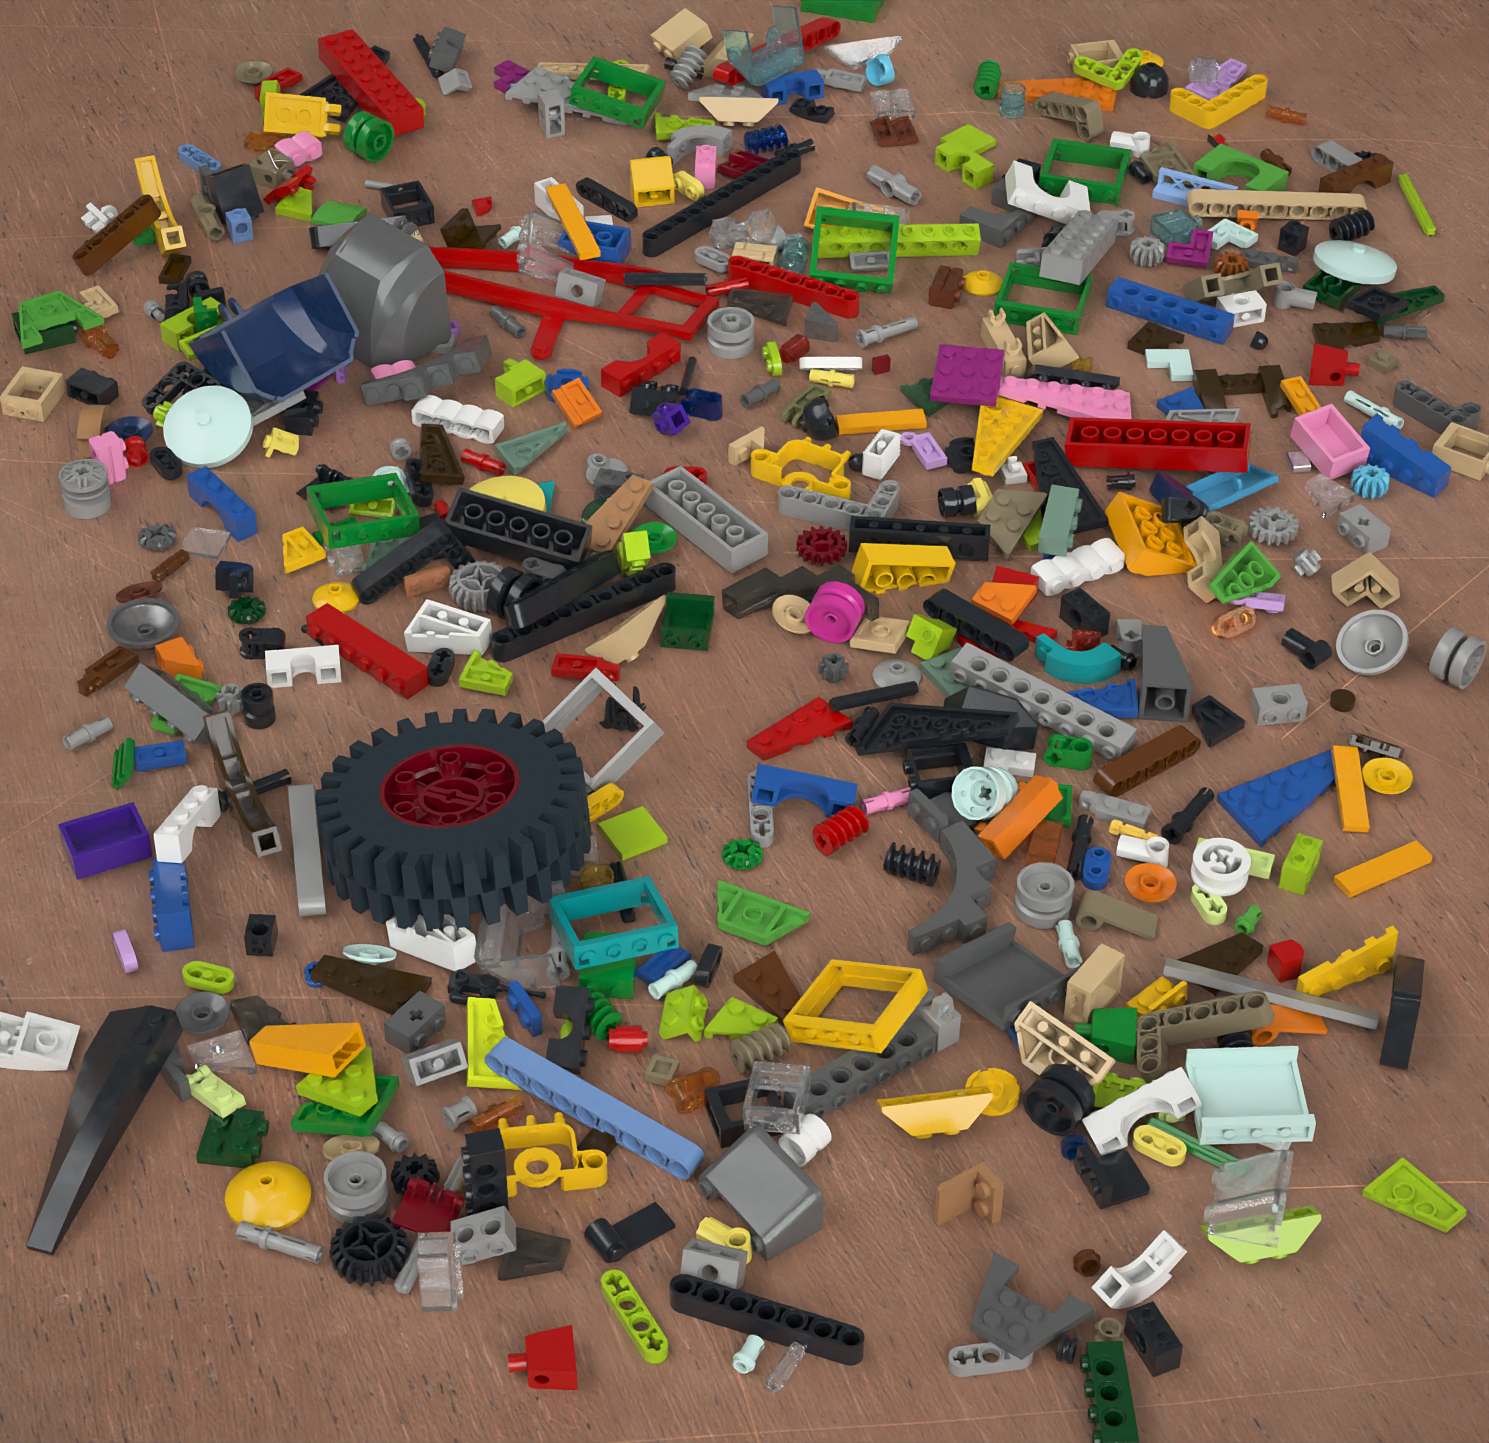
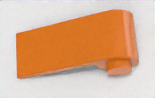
M1270 1004L1275 1015L1274 1020L1267 1026L1251 1029L1250 1035L1254 1045L1264 1046L1271 1043L1279 1032L1327 1034L1328 1029L1319 1015Z

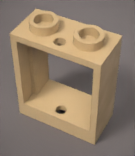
M1115 40L1071 44L1070 52L1067 53V61L1073 68L1075 58L1085 56L1114 68L1123 56V53ZM1096 71V72H1095L1096 74H1099V75H1103V74H1104L1103 72H1100V71Z
M22 366L0 396L3 415L44 422L66 391L63 373ZM24 390L43 393L38 400L20 397Z
M1451 422L1434 444L1432 453L1451 466L1452 471L1481 481L1486 473L1489 474V435ZM1456 446L1482 455L1484 458L1483 460L1452 450V447Z
M1102 943L1067 983L1064 1010L1065 1020L1073 1024L1075 1022L1091 1024L1093 1010L1106 1008L1120 992L1124 954Z

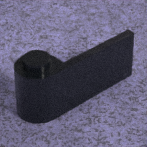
M654 1202L614 1225H611L605 1218L596 1219L586 1228L584 1238L604 1262H618L630 1252L675 1228V1223Z

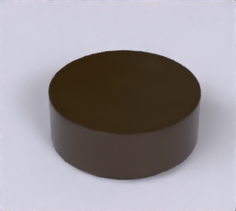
M1338 689L1332 692L1330 705L1333 709L1347 712L1354 708L1355 695L1351 691Z

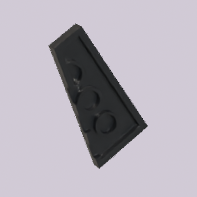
M1035 364L1026 371L1024 379H1036L1044 382L1055 381L1068 385L1078 384L1092 388L1101 387L1108 390H1114L1120 386V377L1038 364Z

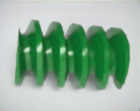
M986 60L978 67L973 89L975 94L981 99L989 100L997 94L1002 75L998 62Z
M585 984L576 986L589 988L592 997H595L594 1014L589 1013L588 1024H592L591 1033L596 1036L597 1040L607 1039L609 1037V1028H616V1026L621 1025L623 1020L622 1014L617 1012L616 1007L611 1005L609 999L605 998V995L599 991L597 986H587Z

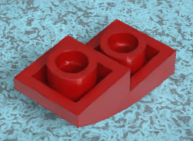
M298 176L285 180L266 195L263 200L270 205L275 200L279 202L281 199H285L288 195L294 196L300 189L298 185L302 178Z

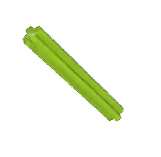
M1407 173L1399 174L1397 181L1425 235H1435L1436 227Z

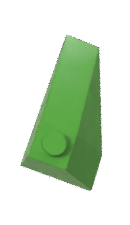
M1250 541L1232 554L1207 587L1222 604L1271 588L1279 580L1281 574L1256 545Z

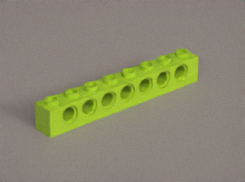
M979 223L899 225L896 257L977 256L981 242ZM821 226L818 258H848L849 253L890 251L892 232L847 226Z

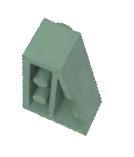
M1051 485L1039 535L1038 553L1066 557L1068 548L1073 547V532L1077 530L1078 513L1081 512L1083 499L1079 498V489Z

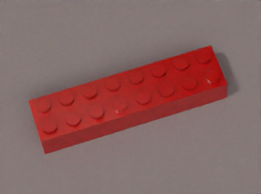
M353 29L318 39L319 59L364 111L389 122L394 129V136L424 128L423 106Z
M1070 417L1065 441V455L1074 467L1247 473L1251 448V423Z

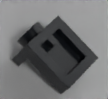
M199 285L194 286L195 293L192 294V299L193 297H201L202 301L212 297L226 306L223 287L201 291Z

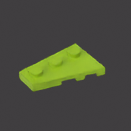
M1403 1157L1362 1190L1363 1197L1445 1233L1466 1217L1467 1210Z

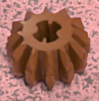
M1235 252L1219 254L1214 262V273H1221V277L1249 271L1248 258L1243 257L1242 254H1235Z

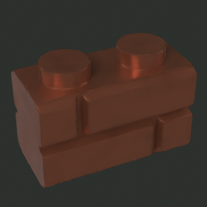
M944 265L939 266L929 289L928 304L930 306H942V308L952 309L955 302H960L962 290H965L967 278H964L963 269L956 267L951 269L950 266Z

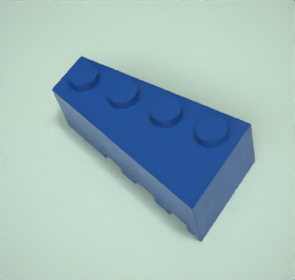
M1375 414L1362 426L1361 438L1370 447L1366 466L1370 464L1371 466L1378 465V468H1385V472L1389 474V477L1434 498L1448 485L1451 466L1429 450L1423 451L1419 448L1418 442L1412 438L1408 440L1399 433L1400 429L1393 424L1389 426L1382 421L1383 417L1381 415Z

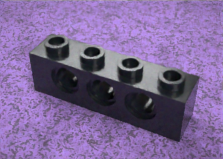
M500 1128L465 1134L466 1146L461 1147L463 1164H467L462 1166L464 1181L468 1183L464 1184L466 1202H468L465 1203L466 1215H474L501 1206H505L509 1212L506 1157Z

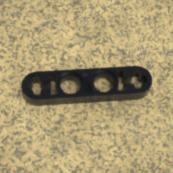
M588 177L576 183L577 192L581 197L624 222H630L637 218L638 210L636 206L626 198Z

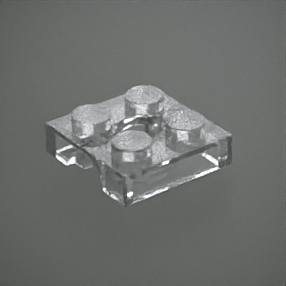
M897 89L894 91L878 90L870 92V103L875 119L888 115L889 119L894 115L899 118L908 115L910 119H915V108L909 90Z

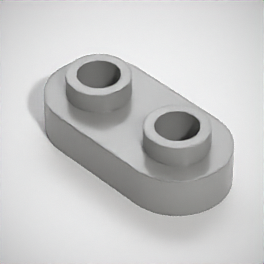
M701 246L695 250V261L700 265L706 266L718 273L728 271L730 255L709 246Z

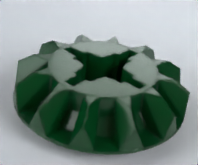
M249 595L246 598L240 597L238 600H232L231 605L227 607L229 618L239 624L255 623L261 620L266 613L264 601H260L258 597L251 598Z

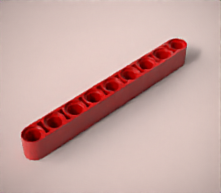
M820 17L717 65L713 71V79L716 82L734 86L837 37L840 33L841 25L839 21Z

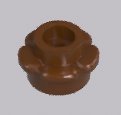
M1093 1249L1081 1250L1073 1258V1268L1082 1276H1092L1100 1269V1255L1095 1253Z

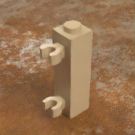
M1000 308L997 316H994L993 311L989 310L988 317L982 318L981 337L988 349L1005 350L1002 376L1025 377L1027 359L1021 350L1022 343L1020 339H1015L1005 321L1006 314L1003 308Z

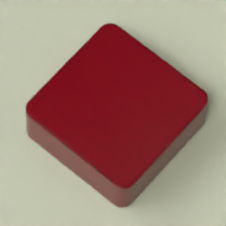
M888 354L872 358V372L874 375L890 371L891 358Z

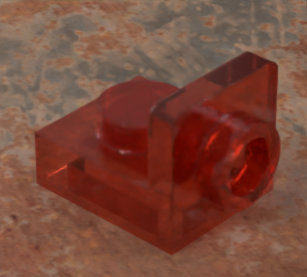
M1072 631L1071 640H1066V649L1080 652L1094 649L1100 645L1101 632Z

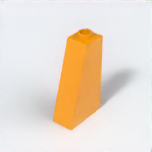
M356 1022L265 1026L249 1041L256 1064L329 1077H336L366 1047L360 1023Z

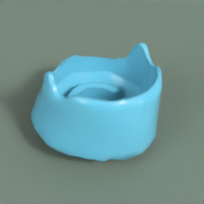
M877 54L873 59L865 63L867 65L866 76L872 85L879 87L893 82L895 72L887 55Z

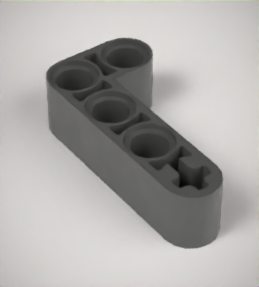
M1399 381L1396 383L1393 406L1440 435L1443 434L1451 422L1472 430L1478 428L1481 407L1478 404L1466 402L1454 408L1412 382Z

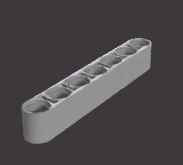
M314 783L288 786L299 916L326 915Z

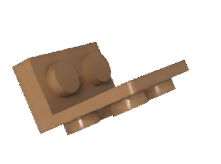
M984 1162L974 1167L966 1168L961 1174L952 1179L942 1181L936 1188L934 1223L940 1226L973 1207L976 1213L981 1218L984 1217L991 1226L1001 1221L1004 1184Z

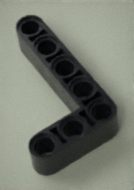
M436 519L353 578L351 587L360 603L369 605L401 584L405 576L415 574L441 554L447 558L455 570L459 568V565L466 566L467 562L475 563L476 560L444 519Z
M1397 955L1390 1011L1379 1065L1407 1070L1422 997L1425 959Z

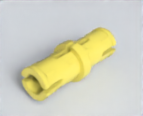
M811 368L809 382L827 384L828 387H833L834 385L853 388L855 375L838 373L836 370L823 371Z

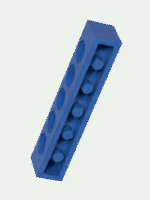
M1118 277L1107 291L1106 307L1221 345L1233 332L1235 314L1121 277Z

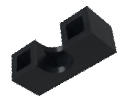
M556 985L553 1006L554 1016L557 1019L570 1021L573 1027L570 1034L565 1038H549L546 1059L576 1075H581V1069L586 1067L588 1060V1051L584 1050L585 1040H590L592 1024H588L589 1013L594 1014L595 997H592L589 988Z

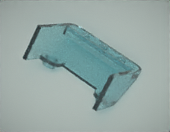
M771 6L774 26L770 27L766 32L767 45L753 53L751 51L748 31L722 30L728 62L752 86H763L800 67L804 63L805 53L797 7Z

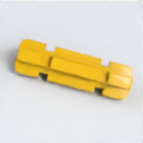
M1116 819L1112 820L1109 826V833L1116 836L1120 834L1143 840L1156 836L1159 837L1150 831L1145 833L1146 830L1127 823L1123 825L1124 822Z

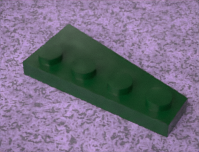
M1435 285L1395 292L1393 294L1407 299V307L1383 321L1373 322L1379 325L1444 302L1445 294Z

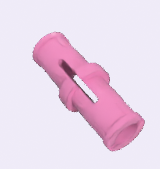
M907 787L893 792L885 791L876 797L862 799V811L865 815H869L883 810L887 812L892 811L894 807L908 804L911 789Z

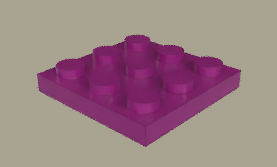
M940 344L930 401L996 407L1005 350Z

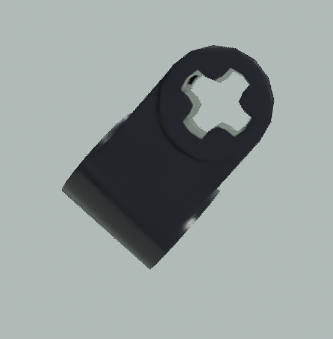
M1191 497L1162 498L1161 522L1194 521L1200 516L1205 518L1207 515V505L1201 500Z
M275 627L244 628L239 632V640L242 642L240 655L249 660L265 659V651L285 649L286 634L282 629Z

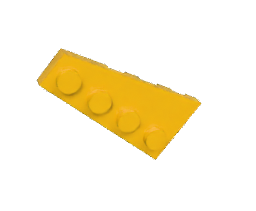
M1392 925L1386 928V934L1378 939L1372 936L1364 940L1365 946L1352 952L1351 949H1348L1341 953L1334 963L1331 964L1329 961H1326L1298 977L1296 991L1319 997L1327 992L1339 990L1343 986L1363 981L1378 973H1385L1391 969L1399 932Z

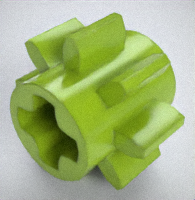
M164 401L163 405L159 404L156 406L153 412V418L157 420L156 426L164 427V421L167 413L173 406L172 403Z

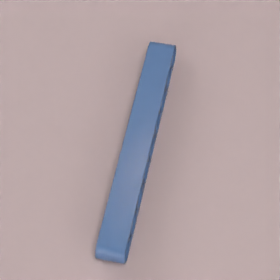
M508 1037L502 1038L484 1058L487 1066L496 1074L590 1128L610 1133L615 1136L616 1143L681 1180L689 1179L705 1159L703 1150L693 1142Z

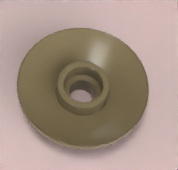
M262 61L244 62L234 69L236 79L251 84H257L273 74L272 66Z

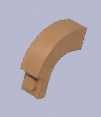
M85 404L82 407L77 428V439L79 441L78 460L91 459L89 438L98 435L102 436L104 431L108 430L112 415V408L109 405Z

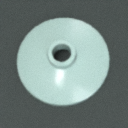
M353 944L343 948V954L348 958L371 965L391 961L396 958L397 954L393 949L372 944Z

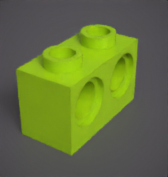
M1301 833L1297 834L1282 866L1279 888L1304 896L1319 864L1323 840Z

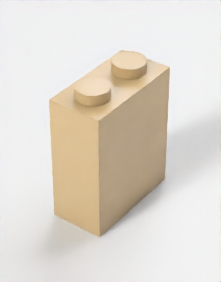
M686 8L650 35L653 40L652 46L658 53L661 52L666 58L670 57L676 60L681 58V54L685 51L687 45L700 48L713 38L707 23Z

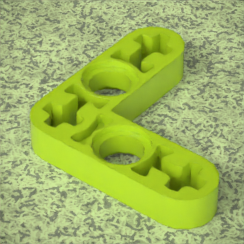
M1130 48L1124 53L1114 68L1088 57L1079 56L1074 60L1073 71L1108 88L1121 90L1133 76L1136 68L1140 66L1143 54L1139 49ZM1122 67L1128 68L1129 71H1124V70H1122L1121 68H1122ZM1096 71H1100V72H1103L1104 74H1103V75H1099V74H1096L1095 72H1096Z

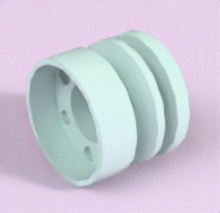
M969 767L962 770L955 778L952 785V800L957 811L968 819L993 820L1018 794L1019 788L1012 774L1001 767Z

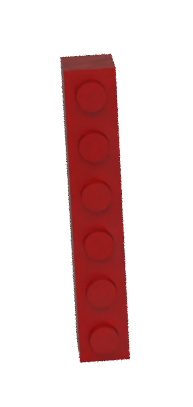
M326 603L306 616V630L312 639H319L325 646L338 645L339 655L344 660L351 662L361 671L368 673L378 682L391 688L395 693L409 699L429 685L427 666L332 605Z

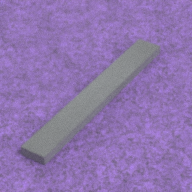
M1166 958L1163 974L1168 977L1234 994L1259 990L1267 995L1269 1003L1373 1030L1377 1028L1379 1012Z

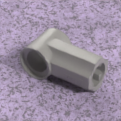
M1283 281V284L1275 288L1273 305L1280 309H1288L1292 306L1313 311L1317 292L1295 288L1293 283Z

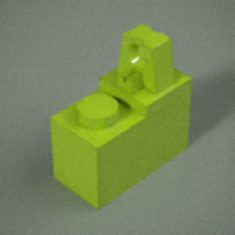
M511 358L503 361L504 374L495 378L496 397L512 408L545 391L546 372L526 359L520 362Z

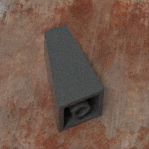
M1143 625L1138 659V719L1187 723L1192 681L1167 626Z

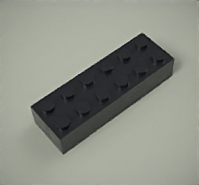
M462 487L458 488L445 519L466 546L521 562L526 558L536 557L550 563L560 564L567 570L584 561L592 539V525Z

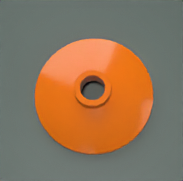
M1143 863L1135 865L1127 871L1124 885L1126 890L1136 899L1145 902H1161L1167 900L1175 893L1177 881L1169 869L1158 864Z

